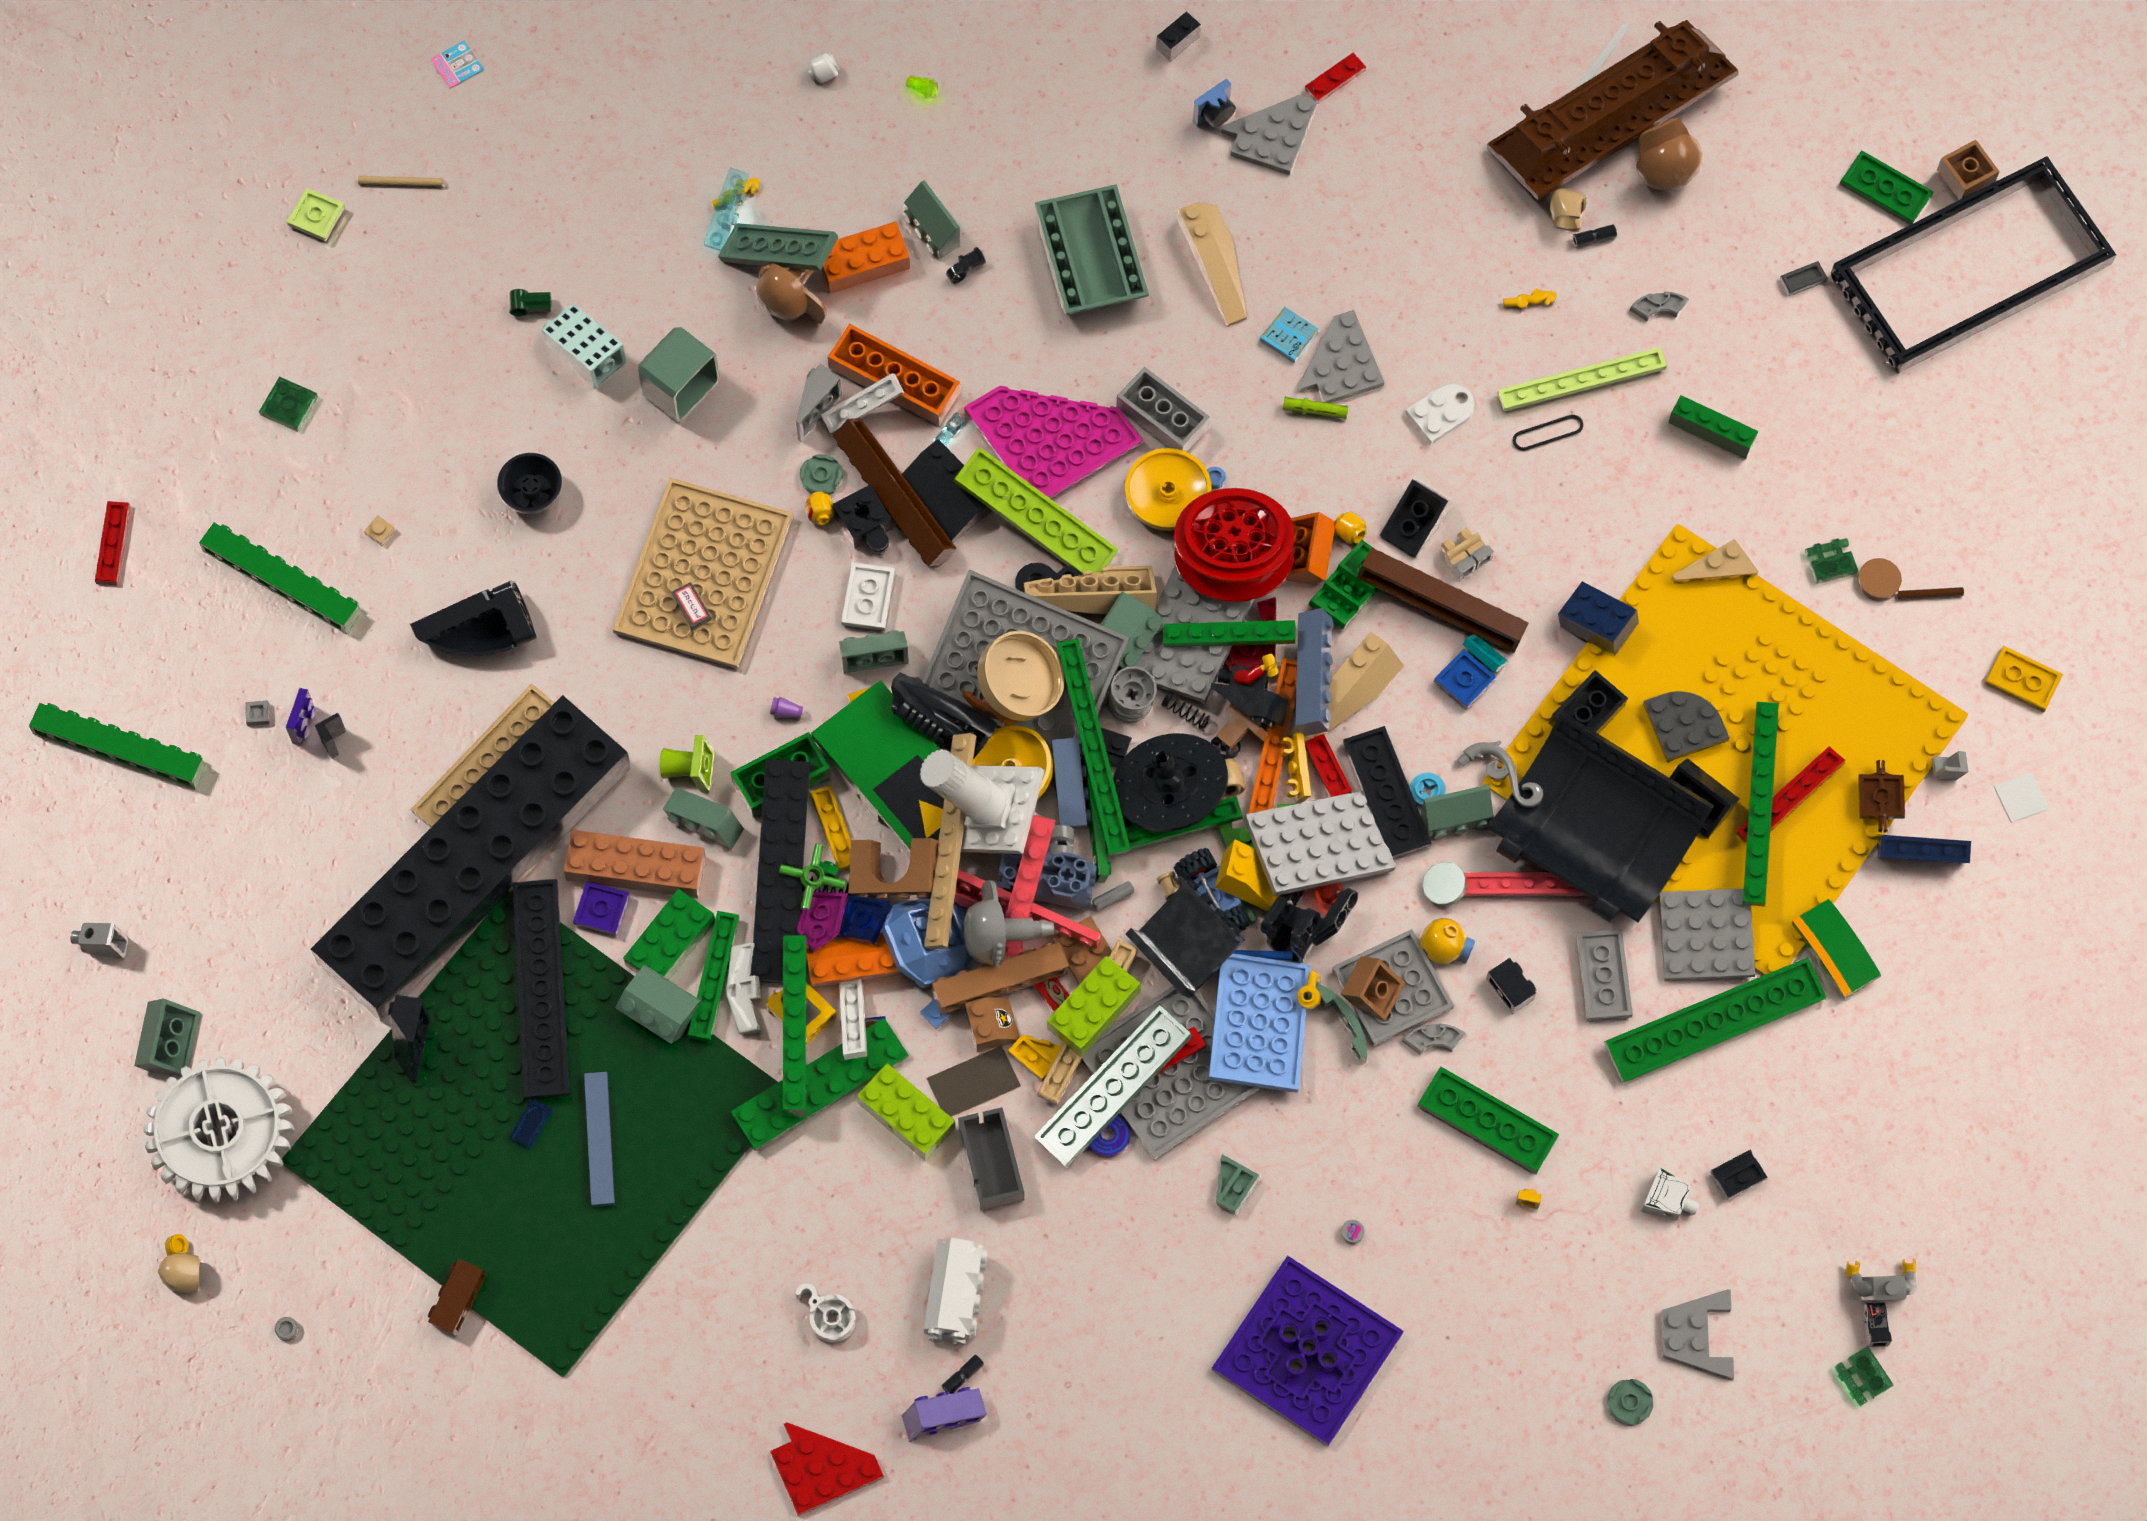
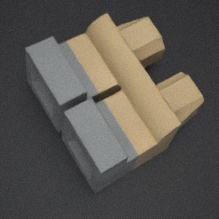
M1468 528L1463 529L1457 534V538L1461 542L1459 545L1456 546L1451 539L1446 540L1441 545L1445 555L1444 562L1458 581L1473 573L1475 569L1477 570L1490 562L1494 554L1492 548L1489 545L1486 546L1481 540L1478 532L1473 534Z

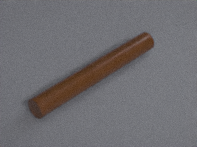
M1964 588L1901 590L1897 592L1898 599L1964 596Z

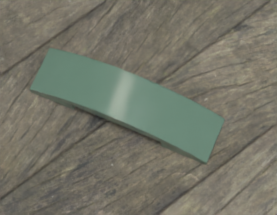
M1317 983L1315 988L1321 994V1006L1324 1010L1333 1006L1354 1037L1350 1042L1351 1050L1362 1065L1365 1064L1367 1060V1044L1357 1017L1336 993Z

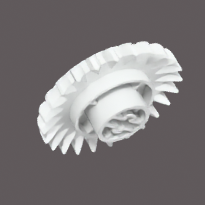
M217 1057L214 1066H208L205 1059L198 1061L197 1070L192 1071L187 1066L181 1068L182 1078L179 1080L169 1077L166 1080L169 1086L167 1092L157 1091L154 1096L160 1104L159 1106L149 1107L147 1110L148 1116L155 1120L144 1125V1133L154 1136V1138L145 1143V1150L147 1153L159 1151L152 1158L151 1165L154 1170L167 1165L161 1175L165 1184L172 1181L176 1175L178 1176L175 1187L180 1195L185 1192L189 1184H192V1195L196 1201H200L205 1188H209L211 1198L215 1203H219L221 1188L226 1187L228 1193L235 1201L238 1200L239 1183H243L251 1193H255L256 1186L252 1176L257 1174L265 1181L270 1182L272 1180L265 1166L267 1162L278 1167L284 1165L279 1155L275 1152V1148L291 1150L290 1143L280 1136V1133L294 1132V1127L290 1122L282 1120L280 1117L290 1115L293 1112L288 1104H276V1102L285 1098L286 1094L281 1088L268 1090L275 1083V1079L269 1074L258 1079L257 1077L261 1072L259 1066L253 1064L245 1071L243 1070L244 1063L242 1059H235L231 1066L226 1065L223 1057ZM227 1116H230V1117H233V1118H234V1119H232V1123L234 1124L235 1128L237 1129V1133H236V1131H235L233 1125L231 1124V1122H230V1120H229V1118H228ZM216 1117L219 1118V1121L223 1126L221 1127V1131L225 1144L222 1146L220 1140L217 1137L219 1133L215 1121ZM207 1138L209 1139L213 1147L205 1145L206 1143H208Z

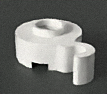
M807 1283L801 1284L796 1289L797 1299H801L805 1293L812 1295L809 1299V1321L812 1332L817 1338L827 1343H837L844 1341L851 1335L855 1328L856 1316L853 1305L847 1298L838 1294L818 1297L816 1288ZM836 1314L837 1321L829 1323L828 1316L831 1315L833 1317Z

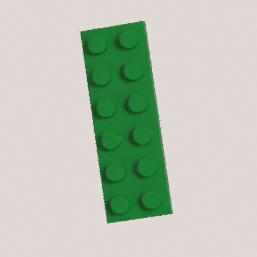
M1441 1066L1417 1105L1535 1174L1539 1171L1559 1137V1134Z

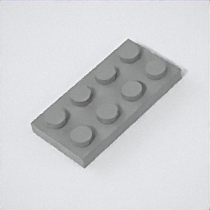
M1622 930L1577 933L1587 1021L1632 1018L1633 1013Z

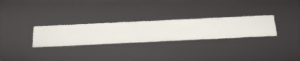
M1625 23L1621 25L1576 88L1595 76L1630 26Z

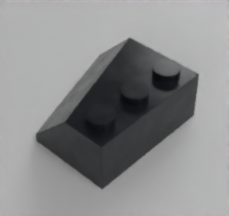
M395 995L394 1002H390L388 1012L391 1015L394 1057L410 1081L417 1084L431 1019L423 999Z

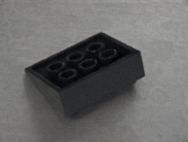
M937 439L918 455L902 475L953 543L993 510L953 482L964 467V464Z

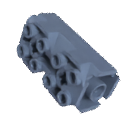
M1066 852L1056 855L1047 854L1034 900L1082 910L1085 907L1090 908L1092 888L1096 882L1097 866H1093V862L1085 861L1081 855ZM1003 853L999 869V878L1001 879L997 881V887L1012 893L1023 854Z

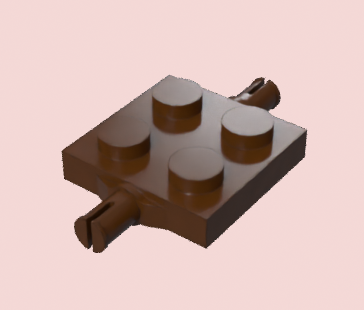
M1877 760L1876 773L1859 774L1858 776L1860 819L1878 820V832L1882 833L1883 830V833L1888 831L1887 820L1905 819L1904 775L1885 773V761H1881L1880 768V760Z

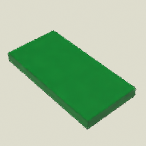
M1862 150L1839 184L1909 225L1916 221L1934 193L1929 188Z

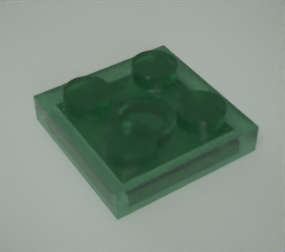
M279 376L260 408L259 414L298 432L316 402L318 394Z

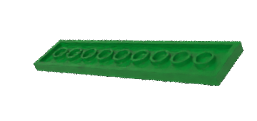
M1807 957L1604 1041V1044L1621 1082L1625 1083L1827 999Z

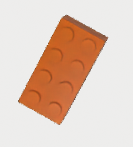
M895 221L837 239L821 270L829 292L833 293L910 269V256Z

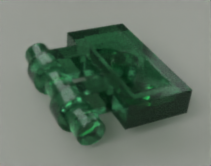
M1839 538L1832 539L1831 542L1825 544L1816 543L1812 547L1805 549L1807 557L1814 555L1816 560L1810 561L1809 564L1816 584L1857 574L1858 567L1852 551L1845 553L1842 551V548L1849 546L1847 538L1840 540ZM1833 550V556L1824 557L1823 553Z
M1868 1346L1847 1359L1852 1367L1846 1369L1842 1362L1834 1367L1839 1374V1380L1841 1382L1844 1381L1850 1391L1849 1395L1853 1400L1857 1401L1859 1406L1868 1402L1863 1395L1865 1392L1868 1391L1874 1399L1894 1386ZM1857 1374L1863 1385L1858 1387L1851 1377L1852 1375Z

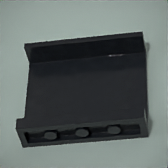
M1180 876L1178 880L1183 885L1139 931L1130 928L1125 934L1182 995L1190 999L1245 939L1240 935L1242 930L1233 922L1230 924L1226 920L1228 917L1226 913L1219 907L1215 909L1212 906L1214 901L1206 893L1201 894L1197 890L1199 885L1193 879L1189 878L1187 880Z

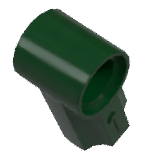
M514 289L509 293V313L513 316H525L528 312H551V292L528 293L524 289Z

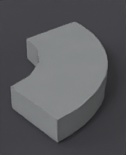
M1674 292L1650 293L1634 302L1630 307V311L1646 321L1659 314H1669L1677 317L1688 303L1689 298Z
M1447 1024L1423 1025L1409 1032L1402 1039V1042L1419 1055L1425 1050L1434 1047L1444 1048L1452 1052L1466 1033Z

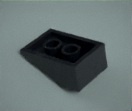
M1412 479L1380 536L1417 557L1441 525L1454 502L1423 483Z
M1211 683L1212 689L1245 714L1252 717L1254 722L1261 723V726L1267 728H1274L1275 725L1283 726L1288 702L1285 698L1272 691Z

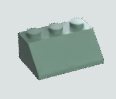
M921 181L905 200L903 215L908 223H913L919 238L925 239L929 251L932 254L935 253L940 259L960 247V226L926 181Z
M1125 592L1120 593L1100 624L1130 637L1118 666V671L1136 665L1165 620L1152 608Z
M892 630L882 635L868 634L862 638L848 637L843 641H839L844 673L909 663L908 646L904 631Z
M1489 784L1426 798L1421 810V818L1429 838L1434 837V839L1444 838L1450 833L1463 834L1468 829L1473 828L1478 830L1485 829L1494 817Z
M643 965L625 988L615 1008L664 1040L673 1043L682 1037L701 1000L653 969Z
M164 998L149 1001L134 1066L152 1073L182 1077L181 1068L189 1067L200 1012Z

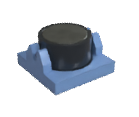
M1228 79L1223 80L1194 100L1193 123L1197 127L1205 121L1214 128L1219 127L1234 114L1236 106L1230 100L1232 84Z

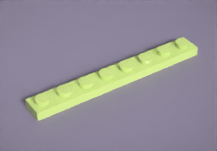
M1659 347L1499 389L1497 394L1503 411L1506 412L1666 370L1667 364Z

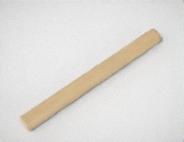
M358 176V184L443 187V178Z

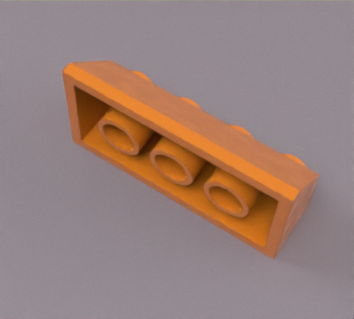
M883 932L830 940L814 953L807 945V960L812 988L838 985L840 982L861 979L865 981L901 975V972L895 965Z

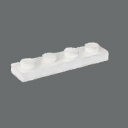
M892 373L821 414L830 434H834L847 419L862 418L902 395L904 391L896 375Z
M862 980L840 982L844 1059L867 1057Z

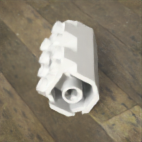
M947 1238L946 1243H942V1239H938L924 1323V1334L929 1335L928 1340L942 1342L943 1339L950 1340L955 1345H965V1340H970L971 1336H976L977 1317H974V1314H979L981 1303L980 1295H977V1292L983 1291L984 1272H981V1269L986 1270L988 1257L987 1250H984L982 1245L979 1244L978 1248H975L974 1242L970 1240Z

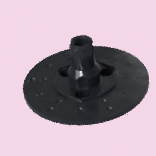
M1172 733L1153 737L1133 748L1119 763L1113 780L1122 815L1129 822L1150 831L1170 832L1188 828L1208 817L1224 798L1228 787L1229 775L1223 755L1213 744L1195 735Z

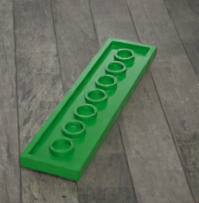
M883 1018L866 1029L867 1057L845 1060L842 1043L806 1065V1117H783V1080L732 1110L730 1114L753 1150H758L872 1080L887 1063L893 1067L908 1058V1053L886 1019Z

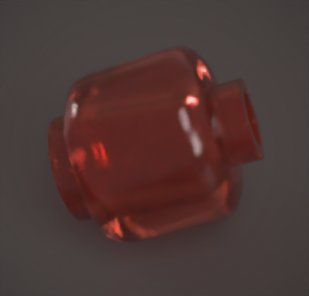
M1339 882L1316 887L1314 895L1323 909L1330 910L1340 892L1345 889Z

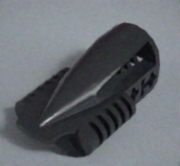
M899 672L892 680L891 690L893 699L891 709L893 714L900 719L903 718L904 722L910 723L911 727L917 728L918 732H923L924 736L930 737L931 741L937 742L950 752L953 738L947 739L946 737L974 732L976 736L974 759L997 727V722L978 709L933 687L930 688L927 683L924 684L923 680L917 676L915 678L909 677Z

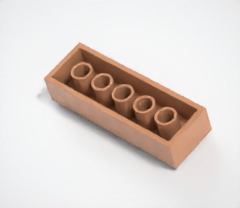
M571 830L564 874L566 880L583 883L588 881L599 885L672 895L677 889H680L688 896L698 898L706 856L704 847Z

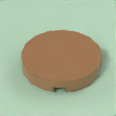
M1873 558L1867 561L1861 567L1857 577L1862 593L1874 600L1893 597L1899 591L1902 582L1901 572L1898 567L1890 560L1884 558Z

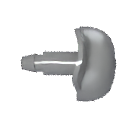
M993 880L985 881L982 884V901L969 907L964 918L965 947L969 956L977 962L993 965L994 967H998L999 964L1003 963L1006 941L1033 940L1034 937L1042 938L1054 934V922L1044 920L1033 921V918L1004 919L1002 907L998 901L996 883Z

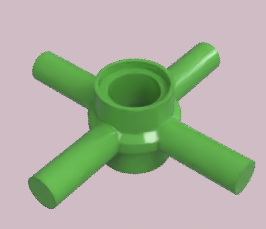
M815 844L811 864L803 870L782 864L779 868V873L800 878L802 885L805 887L801 909L810 910L814 889L822 884L843 890L845 888L846 881L825 876L823 869L819 866L824 847L822 844ZM808 872H813L816 874V882H812L808 879Z

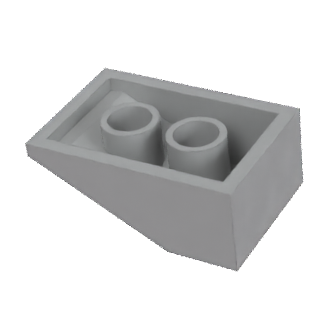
M821 363L816 369L812 368L807 375L796 419L797 435L800 442L821 421V414L830 410L842 397L840 377Z

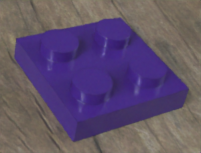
M303 688L298 690L286 725V730L292 744L300 746L302 740L308 736V723L310 719L314 718L316 707L313 704L309 691Z
M586 881L573 924L617 936L630 896L629 892Z

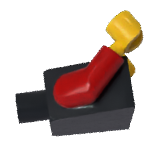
M1272 654L1263 656L1264 664L1261 666L1258 664L1254 668L1233 665L1232 671L1220 669L1217 682L1231 686L1267 690L1269 678L1275 677L1279 672L1275 657Z

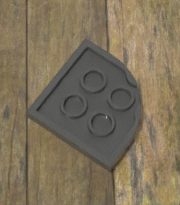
M1675 691L1643 701L1644 708L1667 762L1728 742L1730 739L1716 708L1699 695Z

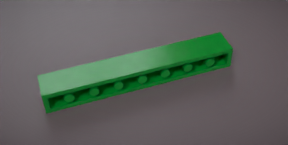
M213 522L200 540L199 544L203 552L345 634L348 633L361 615L359 604L353 598L341 596L340 592L334 587L330 586L328 588L322 585L318 578L314 576L308 577L299 567L289 566L280 556L275 555L274 557L270 555L264 547L251 544L250 540L241 534L237 536L224 524L220 526Z
M39 703L29 724V728L35 735L193 789L197 788L206 768L202 756L196 752H183L175 745L166 746L157 739L142 738L140 734L134 731H128V733L121 731L116 725L108 724L107 726L101 724L95 718L88 717L86 719L80 717L77 712L72 710L62 711L58 706L47 703V705Z
M806 935L783 936V1117H806L807 944Z

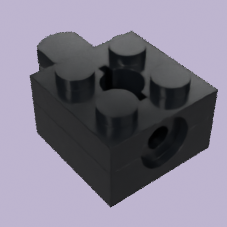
M871 484L832 504L835 510L834 516L854 549L867 543L870 550L875 554L887 551L889 538L886 532L892 530V519Z

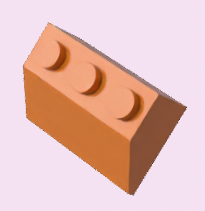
M1320 512L1291 518L1295 531L1293 546L1294 562L1286 581L1304 584L1326 581L1336 522Z

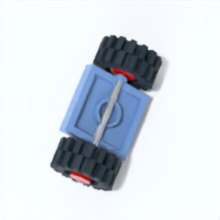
M1208 848L1198 849L1197 852L1193 851L1192 854H1187L1185 858H1181L1180 862L1175 864L1173 868L1177 876H1182L1187 880L1189 878L1193 879L1199 885L1197 890L1201 894L1206 893L1214 901L1212 906L1215 909L1219 907L1228 916L1226 920L1230 924L1233 922L1242 931L1247 929L1246 927L1249 926L1250 922L1242 907H1240L1242 906L1240 899L1215 888L1220 866L1217 867V863Z

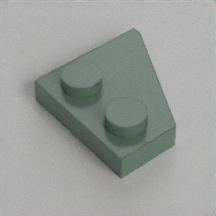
M1222 1154L1216 1204L1237 1215L1260 1180V1175Z

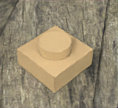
M377 515L364 530V533L373 541L383 546L396 530L394 526Z

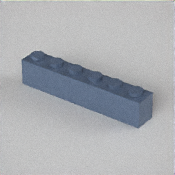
M1323 608L1298 613L1296 727L1304 736L1329 731V722H1331L1329 710L1330 703L1332 702L1330 684L1332 683L1330 665L1333 663L1331 656V646H1333L1331 628H1333V619Z

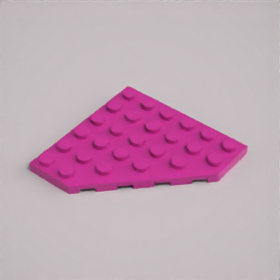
M998 386L964 407V411L1000 461L1050 499L1143 444L1142 438L1119 407L1098 406L1097 403L1081 400L1076 402L1060 396L1039 395L1038 392L1022 389L1021 391L1012 390L1006 386Z

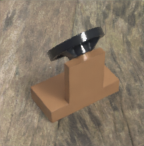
M1231 703L1226 710L1233 716L1216 734V737L1211 740V744L1219 746L1220 750L1225 751L1226 754H1222L1224 759L1235 758L1241 751L1239 741L1248 730L1252 731L1262 741L1269 734ZM1235 745H1237L1238 750L1235 753L1230 754V750L1233 749Z

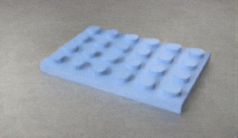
M1233 953L1219 967L1208 1080L1298 1093L1306 1008L1298 1002L1297 994L1303 986L1307 985L1310 965ZM1308 993L1304 996L1305 1000H1307Z

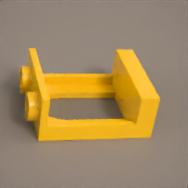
M807 983V999L821 1012L807 1025L808 1045L837 1018L836 1010ZM782 989L778 993L774 992L767 999L766 1009L768 1013L772 1012L783 1023Z

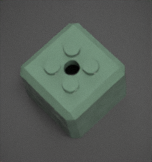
M682 327L673 328L638 364L643 396L676 422L681 421L717 384L720 378L716 353Z

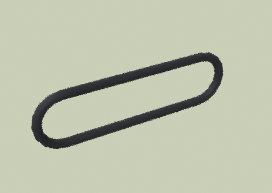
M1568 415L1521 430L1513 436V444L1519 450H1528L1577 434L1583 429V420L1577 415ZM1569 418H1576L1580 422L1578 430L1527 447H1520L1516 443L1518 435Z

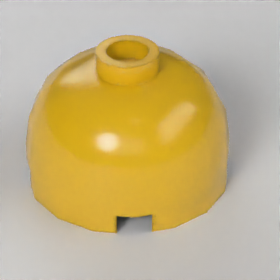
M1447 918L1433 920L1425 927L1420 936L1422 950L1425 949L1428 953L1427 957L1439 964H1449L1457 960L1466 941L1463 928L1456 921Z

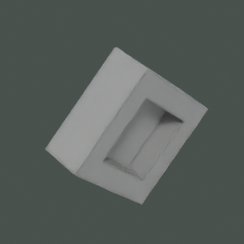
M268 700L245 702L247 726L270 724Z

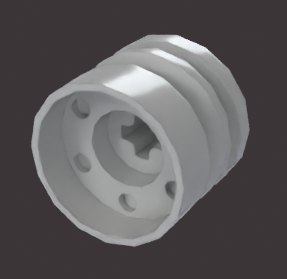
M1137 666L1119 670L1113 677L1107 697L1108 707L1112 714L1125 722H1137L1144 719L1151 711L1157 692L1153 676L1147 670Z

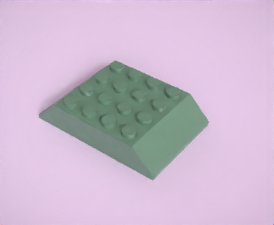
M1117 184L1035 202L1040 235L1059 302L1066 315L1149 296Z

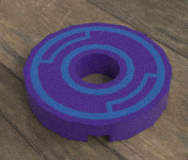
M1119 1114L1104 1129L1112 1130L1114 1137L1106 1140L1100 1133L1089 1145V1148L1095 1154L1102 1157H1113L1122 1153L1128 1146L1131 1135L1129 1124Z

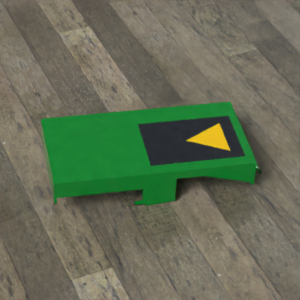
M879 680L811 732V736L859 793L856 796L862 801V804L878 822L881 818L910 853L911 839L933 838L939 841L944 798L922 782L920 769L927 756L931 755L932 752H936V750L940 751V749L930 740V737L924 736L923 732H918L917 728L911 727L910 723L904 722L903 718L900 719L893 714L891 709L893 694Z

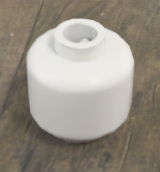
M822 53L810 60V68L807 71L812 80L817 79L819 83L823 84L835 78L838 74L837 70L840 68L833 55Z

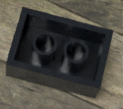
M1594 670L1552 714L1548 724L1553 727L1560 714L1564 712L1599 734L1624 708L1628 697L1599 672Z

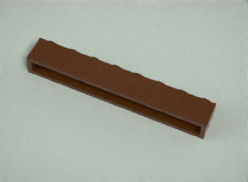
M861 418L847 419L833 435L838 447L848 456L849 462L859 471L863 481L868 485L871 484L886 511L895 520L899 530L904 532L909 539L910 545L920 554L922 561L929 567L942 565L957 548Z
M1372 547L1357 576L1358 579L1512 653H1515L1529 622L1503 611L1501 608L1495 607L1480 598H1476Z

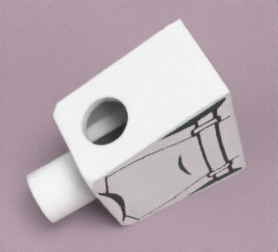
M1660 1167L1641 1211L1678 1220L1682 1210L1695 1215L1700 1203L1688 1198L1692 1188L1689 1184Z

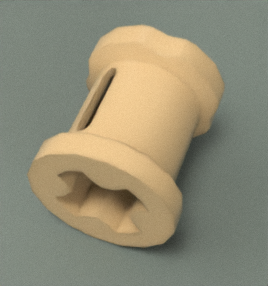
M1174 871L1164 873L1156 879L1165 892V900H1168L1179 889Z

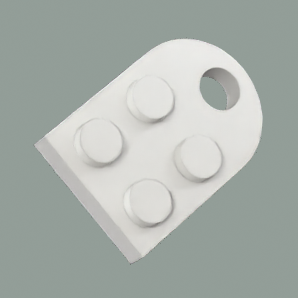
M1447 384L1407 408L1405 413L1430 445H1432L1471 418L1474 410V398L1465 387L1458 384ZM1457 396H1464L1467 402L1458 403L1455 398Z

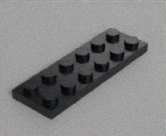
M1385 726L1343 739V744L1360 787L1365 794L1384 843L1389 848L1392 858L1394 859L1431 847V840Z

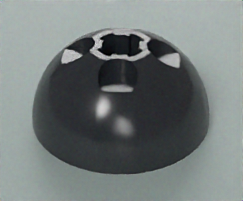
M523 453L511 458L504 464L498 475L497 487L502 500L511 509L523 514H537L547 510L556 502L562 488V477L558 466L547 456L538 453Z

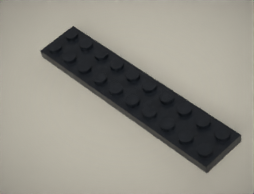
M765 759L753 934L755 946L751 964V976H758L759 981L783 982V936L799 935L796 928L800 921L802 883L800 878L779 873V868L782 864L803 870L810 762Z
M558 880L513 882L524 1099L570 1096Z

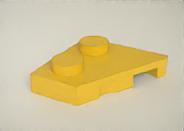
M1023 1034L1008 1050V1054L1042 1082L1062 1046L1053 1044L1048 1040H1037L1032 1036Z

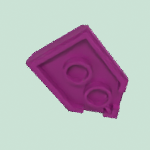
M814 891L810 910H800V921L796 931L799 935H806V944L813 953L839 935L848 897L847 893Z

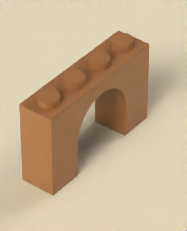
M933 838L911 839L909 868L906 874L894 883H887L880 871L881 843L874 840H851L848 893L856 895V899L870 900V896H876L877 899L883 900L890 899V896H897L896 898L910 899V895H917V898L930 899L938 840Z

